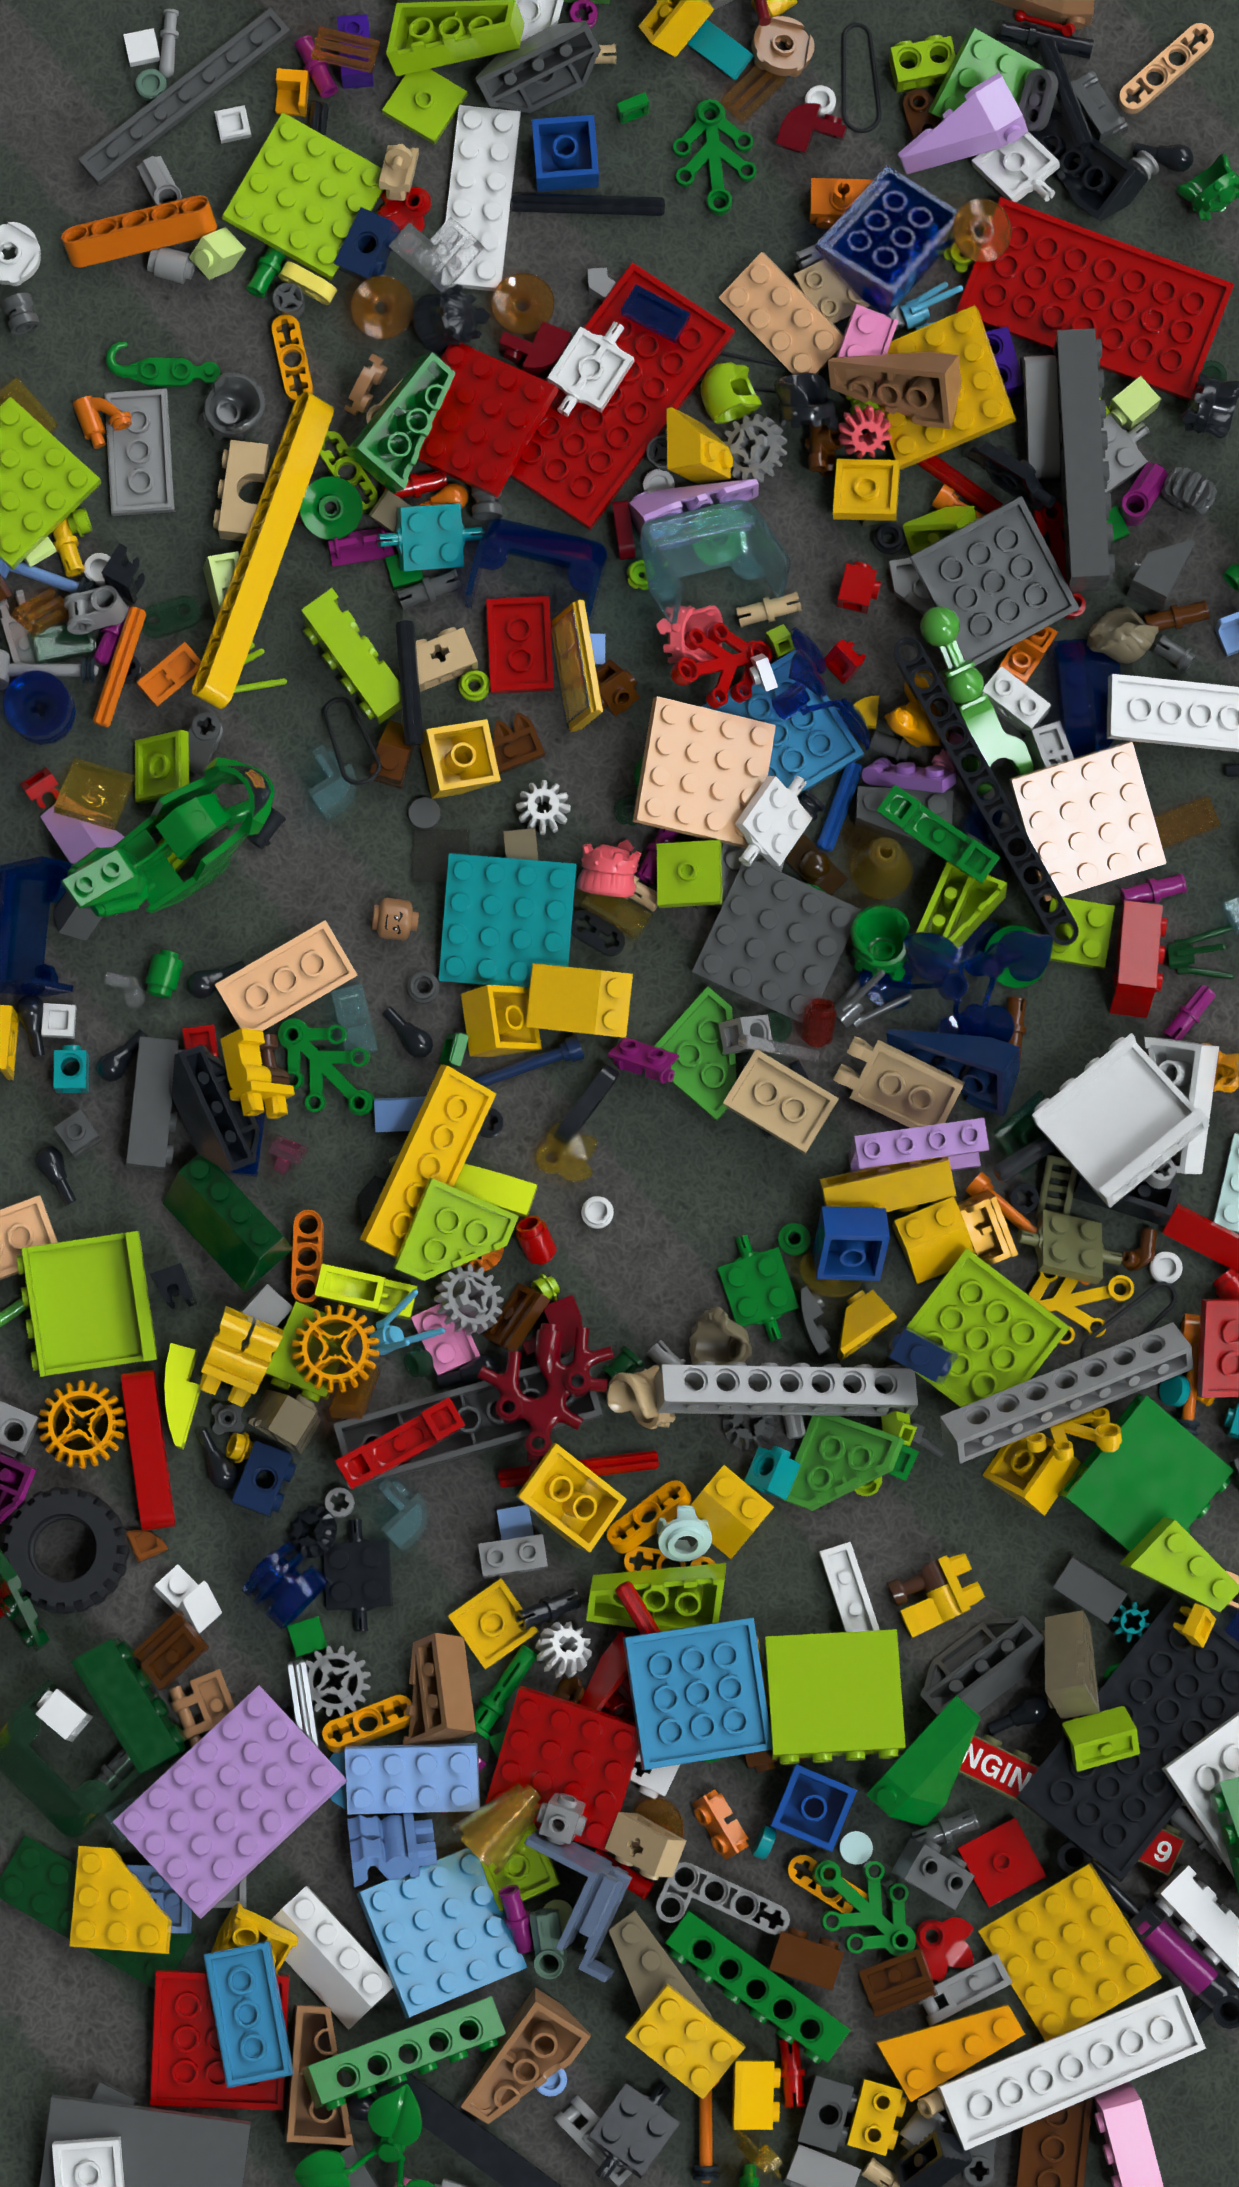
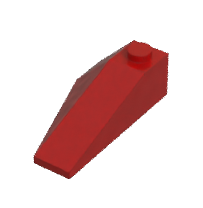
M620 1631L601 1656L580 1705L626 1719L628 1716H634L623 1637H629V1634Z

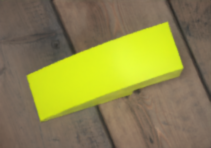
M464 1164L454 1185V1188L522 1218L528 1217L537 1191L536 1184L468 1164Z
M322 1264L315 1296L388 1315L412 1290H417V1286L387 1280L381 1276ZM415 1298L396 1316L397 1318L411 1320Z
M170 1343L164 1382L165 1407L174 1444L178 1449L184 1450L201 1391L199 1384L190 1382L198 1352L195 1349Z

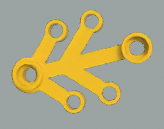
M1039 1271L1040 1277L1030 1291L1029 1296L1050 1312L1057 1311L1082 1326L1090 1335L1093 1333L1090 1329L1092 1323L1098 1322L1102 1326L1105 1322L1100 1318L1089 1316L1075 1306L1110 1298L1115 1302H1125L1132 1296L1134 1284L1127 1276L1118 1275L1113 1277L1107 1286L1072 1293L1079 1281L1065 1278L1054 1298L1040 1301L1049 1283L1054 1282L1059 1276L1055 1275L1053 1278H1046L1044 1272ZM1116 1284L1124 1285L1126 1289L1124 1295H1117L1114 1292ZM1072 1327L1068 1330L1071 1334L1070 1340H1060V1345H1069L1074 1340L1075 1332ZM1106 1329L1094 1338H1099L1103 1336V1334L1106 1332Z
M1096 1408L1049 1427L1054 1441V1457L1060 1461L1069 1460L1074 1456L1073 1444L1068 1441L1065 1433L1095 1441L1096 1445L1103 1452H1114L1119 1449V1445L1122 1443L1121 1428L1117 1424L1110 1423L1109 1410L1106 1408ZM1090 1422H1091V1425H1092L1093 1427H1096V1429H1093V1428H1090V1427H1087V1426H1083V1425H1080V1424H1085V1423H1090ZM1037 1432L1026 1437L1027 1449L1030 1452L1038 1453L1047 1448L1045 1434Z

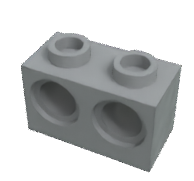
M0 1401V1452L13 1458L16 1457L17 1453L26 1456L41 1419ZM13 1425H21L24 1429L23 1437L16 1442L9 1441L7 1437L9 1428Z
M543 1534L478 1544L484 1579L548 1569Z

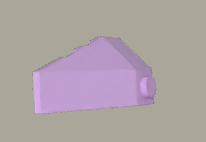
M1000 73L972 88L964 95L967 100L955 111L949 108L942 114L944 119L937 127L925 129L898 153L906 174L1003 148L1009 143L1018 141L1022 135L1028 132L1023 114Z
M757 479L661 489L651 493L643 492L629 502L630 517L644 545L648 546L691 527L692 521L698 512L709 505L726 504L734 508L757 497L759 494V483Z
M65 796L40 816L71 865L95 848L113 847L124 838L121 833L109 827Z

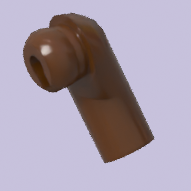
M1141 1229L1140 1246L1133 1251H1125L1121 1256V1263L1126 1269L1138 1271L1153 1261L1157 1230Z

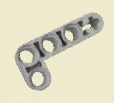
M1021 356L1020 371L1024 382L1026 461L1035 468L1037 480L1060 479L1056 356Z
M687 1862L678 1863L673 1877L667 1878L656 1902L657 1915L660 1919L669 1923L676 1922L682 1918L691 1898L773 1935L780 1934L781 1931L784 1932L790 1922L789 1914L782 1906ZM680 1868H689L693 1872L694 1880L688 1887L679 1886L675 1881V1873ZM710 1882H718L723 1887V1896L718 1901H711L705 1895V1888ZM740 1896H748L753 1901V1910L748 1915H741L735 1909V1902ZM667 1898H674L680 1904V1911L674 1917H666L661 1911V1904ZM760 1902L766 1904L762 1911L773 1914L775 1910L781 1912L779 1918L784 1920L782 1926L775 1925L771 1929L768 1927L769 1921L763 1917H759V1923L752 1921L759 1912Z

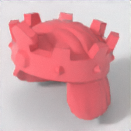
M677 603L675 607L671 606L668 613L674 616L672 622L662 618L656 624L660 634L666 635L668 633L669 643L663 645L664 653H672V657L668 658V663H676L684 657L691 658L696 663L715 659L700 648L696 650L687 648L684 636L690 630L697 628L708 638V630L717 623H723L720 610L715 605L699 609L691 607V605L688 607L681 606Z
M628 839L620 842L618 847L602 844L593 849L592 844H584L582 846L583 858L581 859L583 869L575 884L577 889L596 895L621 898L631 897L636 890L634 873L637 872L638 862L642 853L635 851V853L630 855L634 847Z

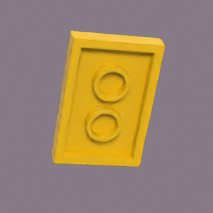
M668 1983L665 1984L625 2033V2038L702 2099L707 2096L745 2049V2045Z

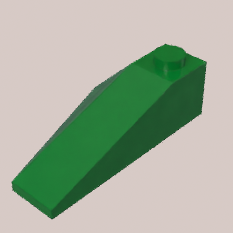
M956 1695L877 1780L866 1796L889 1817L926 1826L947 1804L951 1789L958 1777L961 1764L970 1747L981 1717Z

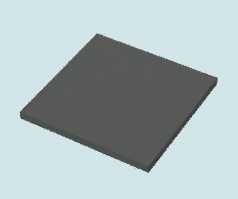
M53 2094L49 2110L40 2187H55L52 2152L54 2141L120 2136L125 2187H243L251 2121Z

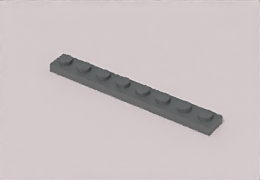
M270 7L78 159L79 164L100 186L291 35L290 29Z

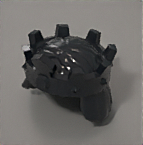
M457 284L453 288L439 294L423 295L415 304L413 310L414 330H416V335L421 343L433 353L442 354L448 345L459 346L460 343H470L472 339H479L482 333L476 331L478 323L486 324L491 316L484 308L475 311L472 303L477 298L473 293L463 294L461 292L463 289L462 285Z
M1200 372L1195 389L1190 397L1188 409L1181 415L1185 424V431H1196L1198 434L1205 433L1206 431L1218 438L1225 437L1230 430L1235 405L1239 397V381L1220 382L1219 379L1208 377Z
M804 373L785 376L775 381V391L780 400L779 426H785L786 421L789 420L791 421V428H799L800 425L806 426L811 424L813 427L821 426V421L826 419L829 429L833 431L838 430L839 423L836 419L834 400L828 398L827 381L821 375Z

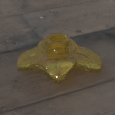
M563 1121L554 1124L548 1131L547 1142L542 1144L537 1150V1165L546 1173H559L567 1181L576 1182L590 1178L593 1172L585 1161L593 1155L597 1146V1139L577 1134L570 1144L565 1146L553 1137ZM548 1154H556L558 1160L555 1163H549L546 1160Z
M736 2130V2134L742 2141L738 2144V2148L746 2159L756 2165L764 2174L767 2175L769 2173L773 2178L779 2179L781 2175L778 2168L783 2162L778 2155L765 2143L758 2148L740 2130Z

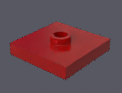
M1016 1818L957 1848L962 1860L967 1863L968 1871L975 1875L973 1880L988 1908L1047 1877Z

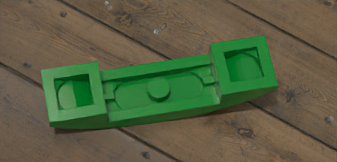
M897 785L893 786L876 810L916 841L981 884L1000 859L997 854L945 821Z

